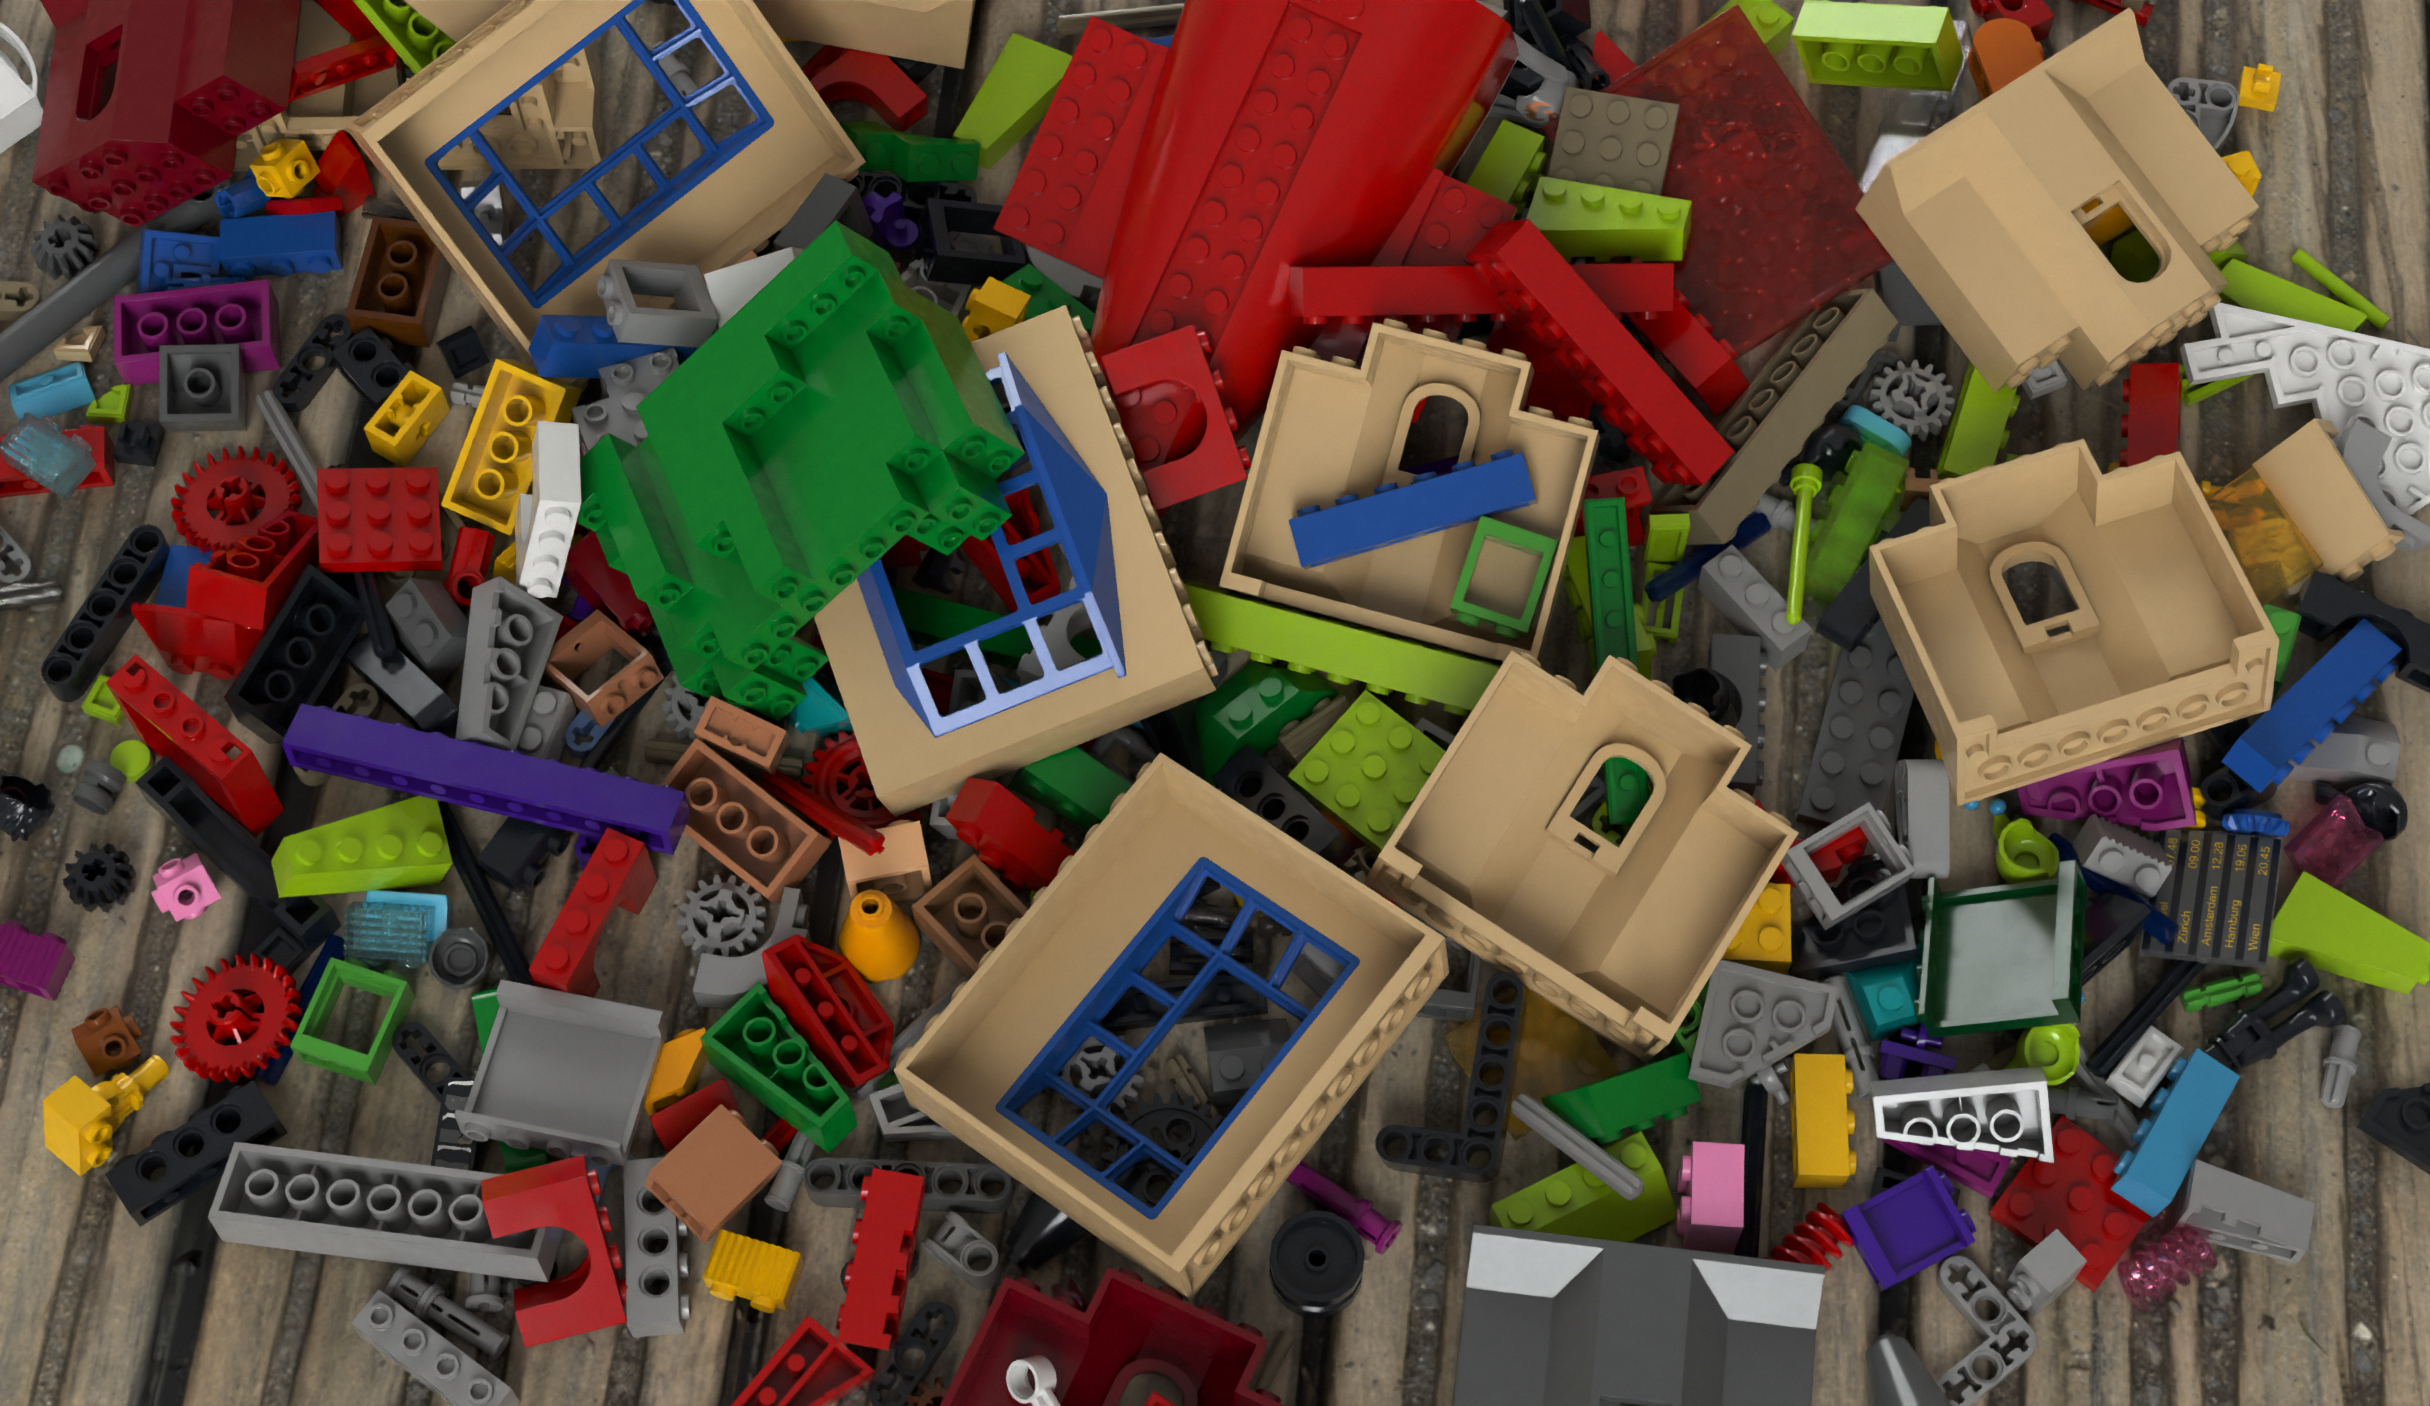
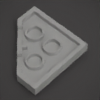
M1721 959L1710 976L1688 1079L1730 1089L1828 1033L1832 1024L1839 987Z

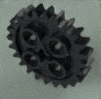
M1174 1092L1170 1097L1169 1104H1163L1160 1095L1157 1093L1154 1096V1106L1148 1107L1142 1099H1139V1113L1135 1114L1127 1108L1123 1110L1128 1121L1127 1124L1155 1144L1157 1143L1151 1131L1152 1129H1158L1168 1152L1187 1166L1223 1122L1221 1115L1214 1116L1211 1119L1207 1118L1210 1111L1209 1104H1204L1197 1111L1194 1109L1193 1096H1190L1184 1105H1180L1177 1094ZM1177 1125H1184L1191 1130V1135L1185 1142L1174 1143L1168 1138L1170 1129ZM1105 1136V1144L1112 1148L1113 1151L1101 1153V1161L1113 1164L1134 1146L1120 1136ZM1148 1158L1145 1161H1139L1114 1183L1148 1207L1153 1208L1160 1200L1149 1196L1148 1188L1156 1181H1165L1172 1186L1174 1179L1169 1170L1153 1159Z

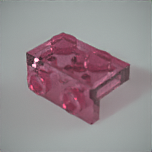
M2338 794L2283 850L2299 877L2305 871L2336 889L2384 842V838L2380 832L2365 826L2350 798Z

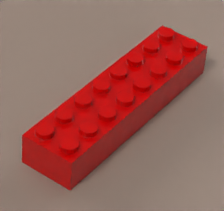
M1529 219L1497 222L1469 251L1466 257L1474 265L1472 267L1473 273L1482 282L1493 286L1500 294L1498 300L1503 307L1512 313L1518 314L1525 322L1523 327L1528 335L1534 340L1544 343L1551 351L1549 357L1554 364L1564 371H1569L1577 380L1575 386L1580 393L1589 399L1595 400L1602 408L1600 411L1601 416L1613 427L1620 428L1628 437L1625 440L1627 445L1638 455L1646 457L1653 465L1651 467L1652 473L1665 484L1704 485L1734 453V450Z

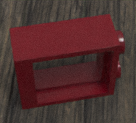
M590 532L569 549L565 564L569 584L594 611L600 610L640 645L644 646L648 644L650 633L655 626L647 602L637 598L627 574L608 565L596 532Z

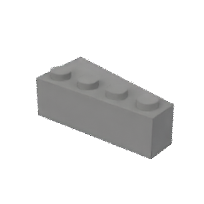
M501 576L472 589L455 739L466 742L479 741L488 747L507 751L509 749L516 750L563 616Z

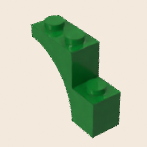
M875 121L840 122V126L866 161L857 168L858 171L891 170L906 182L977 180L980 143L974 139H945L915 135L888 128Z

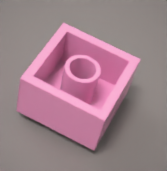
M1693 1141L1689 1154L1682 1155L1681 1167L1677 1169L1676 1194H1683V1196H1681L1680 1209L1676 1210L1675 1235H1683L1682 1249L1734 1253L1744 1228L1745 1145Z

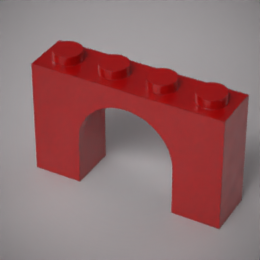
M845 48L837 60L830 65L825 64L814 73L812 79L809 80L825 104L844 99L862 102L871 107L894 130L905 132L927 115V95L887 55Z
M1194 324L1101 356L1115 396L1156 381L1173 380L1193 389L1205 406L1207 428L1198 447L1183 458L1142 472L1155 510L1247 479L1245 470L1251 467L1245 446L1236 447L1232 435L1233 431L1239 430L1232 408L1223 409L1218 393L1224 392L1225 388L1217 368L1209 370L1205 355L1212 353L1205 331L1196 332Z
M607 827L529 968L536 987L595 997L601 985L594 971V956L601 933L609 917L617 906L639 915L658 881L644 842Z
M584 1155L481 1180L482 1204L493 1239L539 1227H559L577 1235L588 1248L581 1264L571 1273L549 1282H542L513 1290L514 1312L525 1348L627 1322L626 1289H628V1286H626V1278L619 1280L616 1270L623 1267L617 1242L609 1244L606 1232L612 1231V1224L607 1206L599 1207L596 1196L602 1194L598 1172L596 1169L588 1170Z

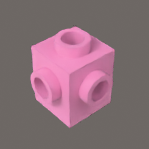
M197 852L183 860L176 858L164 863L158 869V873L152 876L157 889L152 891L151 894L162 914L170 910L176 922L183 918L190 920L200 916L207 910L208 905L221 899L216 885Z

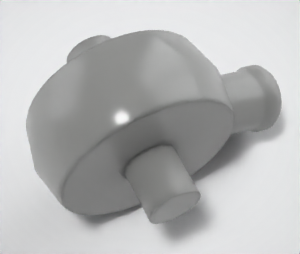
M1784 1061L1778 1064L1773 1063L1750 1078L1753 1085L1763 1084L1769 1094H1774L1779 1105H1783L1791 1099L1784 1088L1785 1082L1782 1073L1788 1071Z

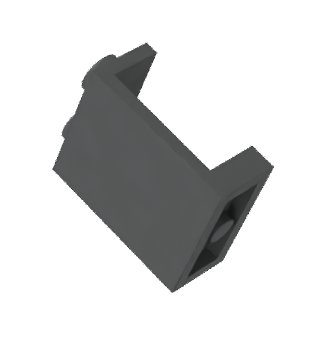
M1879 256L1874 272L1875 292L1898 321V324L1890 332L1887 342L1897 341L1901 326L1943 325L1891 256Z

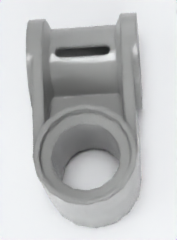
M949 1210L945 1214L946 1221L931 1238L925 1237L921 1242L922 1247L937 1262L950 1268L972 1287L980 1290L994 1287L1001 1279L1003 1270L997 1249L992 1243L976 1232L961 1216ZM987 1258L992 1261L990 1267L980 1272L971 1269L973 1262L977 1259Z

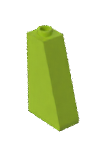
M1013 33L955 131L953 139H974L979 142L978 166L989 170L1044 119L1073 56Z
M2234 258L2223 269L2217 266V269L2229 283L2219 294L2222 299L2220 303L2360 333L2368 318L2360 310Z
M2305 871L2300 875L2271 923L2268 956L2286 961H2291L2299 956L2307 960L2314 969L2406 995L2411 992L2417 983L2425 986L2430 979L2429 942Z

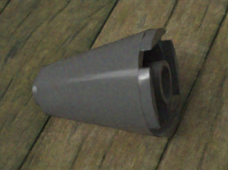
M1884 1334L1872 1341L1871 1346L1866 1351L1871 1406H1952L1905 1338L1896 1337L1894 1334Z

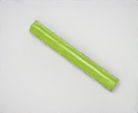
M2298 249L2292 256L2291 261L2350 307L2365 313L2368 316L2367 320L2378 329L2383 330L2391 321L2389 316L2303 249Z

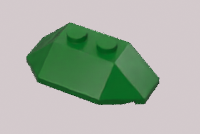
M1258 661L1249 663L1219 686L1216 691L1210 693L1194 706L1205 781L1219 789L1211 776L1246 744L1261 756L1277 743V738L1280 737L1279 733L1285 725L1293 720L1302 722L1312 715V709L1325 698L1333 700L1337 697V691L1315 672L1304 674L1287 669V665L1267 664Z

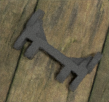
M1876 350L1868 360V366L1863 371L1854 389L1847 387L1846 395L1839 402L1835 403L1832 408L1843 414L1850 405H1859L1867 409L1864 404L1863 394L1874 375L1882 372L1886 366L1895 371L1897 361H1902L1905 365L1904 359L1895 352L1887 351L1884 353Z

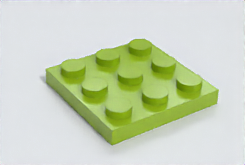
M1365 690L1287 776V782L1380 854L1446 751Z

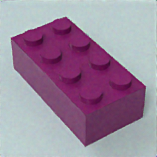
M269 280L113 296L114 364L124 384H131L133 386L159 383V345L239 344L244 373L281 369L279 303Z

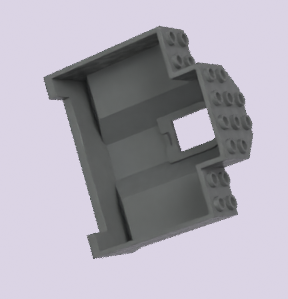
M1473 1224L1466 1263L1452 1406H1621V1403L1645 1406H1811L1816 1328L1825 1277V1266Z

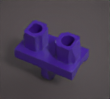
M871 191L863 199L864 207L874 231L869 238L873 240L874 244L889 252L890 247L902 251L911 249L919 240V230L913 221L905 218L902 196L893 191L885 199L878 193Z
M1920 1022L1918 1030L1902 1027L1899 1039L1914 1042V1047L1887 1040L1879 1042L1877 1054L1881 1055L1879 1078L1886 1080L1903 1079L1907 1062L1923 1066L1920 1077L1948 1075V1073L1955 1071L1957 1058L1924 1050L1925 1046L1941 1049L1943 1037L1930 1038L1922 1022Z

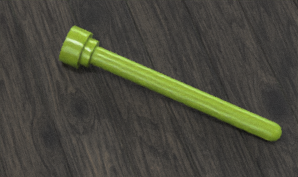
M1801 463L1794 466L1791 470L1790 487L1797 496L1786 607V621L1790 625H1797L1802 619L1812 499L1822 487L1823 472L1818 466L1810 463Z

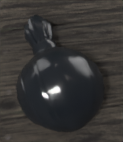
M1832 423L1821 425L1806 439L1800 460L1793 461V464H1787L1781 471L1782 475L1777 482L1782 487L1790 486L1791 470L1794 466L1801 463H1810L1818 466L1823 472L1822 482L1832 481L1837 471H1842L1845 476H1849L1853 471L1855 462L1863 453L1864 442L1857 432L1845 425Z
M1697 668L1681 673L1673 678L1671 689L1674 691L1673 695L1686 704L1692 702L1701 706L1709 713V718L1716 723L1724 717L1730 703L1729 691L1718 673L1709 668Z
M2318 782L2315 802L2322 805H2334L2338 808L2348 832L2354 837L2359 835L2367 836V843L2370 845L2395 839L2407 826L2408 810L2404 798L2394 787L2386 783H2363L2347 791L2338 790L2328 783Z

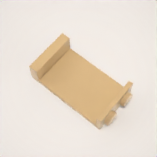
M2314 418L2252 465L2261 480L2266 484L2268 491L2319 572L2334 575L2342 583L2346 584L2360 577L2364 573L2363 567L2371 561H2379L2391 555L2396 550L2395 544L2404 539L2405 536L2400 530L2388 529L2332 441L2339 434L2333 423L2328 420Z

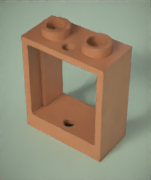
M598 609L553 644L544 669V674L550 684L557 690L572 695L571 698H573L574 705L601 728L664 679L650 652ZM580 643L579 647L575 649L576 644ZM614 648L630 663L588 696L572 681Z
M714 696L710 697L693 732L698 739L773 775H775L792 739L786 730Z

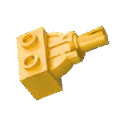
M152 1055L128 1076L121 1072L119 1075L115 1074L111 1077V1081L101 1082L92 1088L74 1075L42 1100L45 1147L80 1177L92 1167L97 1168L107 1161L113 1151L112 1135L134 1110L138 1111L143 1107L144 1094L169 1076L168 1065L159 1056Z

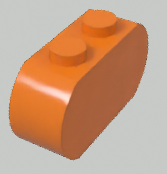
M1999 18L1984 23L1974 35L1972 48L1967 58V64L1981 100L1986 99L2044 62V52L2041 43L2035 42L2031 29L2020 21Z

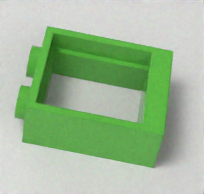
M1481 515L1450 605V611L1457 614L1456 621L1475 628H1479L1480 622L1496 627L1495 634L1517 641L1519 635L1528 638L1559 546V541ZM1485 539L1542 558L1521 620L1464 601Z
M331 957L290 1045L297 1059L301 1062L375 1086L392 1050L393 1034L404 1023L415 998L407 979L403 975L391 970H384L383 974L369 970L368 965L354 958H346L345 961H341ZM345 984L392 999V1003L368 1055L320 1039Z

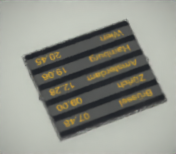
M2179 828L2157 831L2155 843H2160L2172 866V871L2154 897L2147 896L2146 906L2152 912L2143 926L2140 956L2196 961L2203 964L2215 963L2268 969L2284 838Z

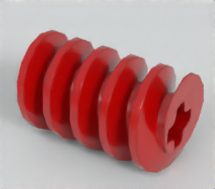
M1819 1202L1816 1207L1817 1211L1811 1210L1805 1215L1806 1223L1799 1222L1793 1229L1794 1234L1785 1235L1782 1238V1246L1777 1245L1770 1250L1771 1258L1765 1257L1763 1259L1825 1266V1271H1829L1831 1265L1825 1256L1829 1254L1836 1259H1840L1843 1255L1837 1244L1840 1242L1851 1248L1854 1245V1241L1849 1235V1229L1841 1217L1828 1205Z

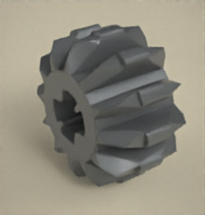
M58 215L56 223L50 224L44 221V231H33L35 242L30 245L31 253L36 259L35 262L38 268L43 273L48 272L55 281L63 274L68 280L72 279L74 273L81 272L86 265H90L96 260L95 253L99 251V244L94 237V232L87 223L82 224L75 215L68 221Z

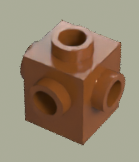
M117 1005L110 1009L101 1008L92 1012L85 1018L84 1023L71 1029L75 1043L95 1077L112 1068L113 1070H119L128 1066L135 1060L136 1055L142 1053L137 1040L143 1036L141 1029L132 1014L124 1017Z

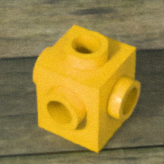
M277 139L275 142L264 146L260 150V155L249 164L256 177L257 185L266 196L284 197L285 199H291L300 195L305 190L304 186L320 172L304 140Z

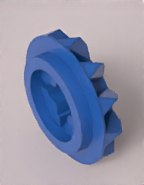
M2234 809L2231 814H2225L2222 818V826L2230 833L2263 838H2279L2289 834L2290 822L2282 820V815L2273 812Z

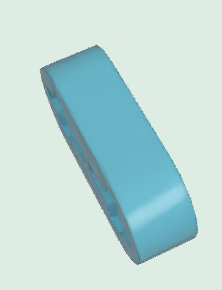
M1850 405L1838 421V424L1845 425L1860 435L1864 442V448L1890 462H1900L1912 445L1910 437L1903 430L1859 405Z

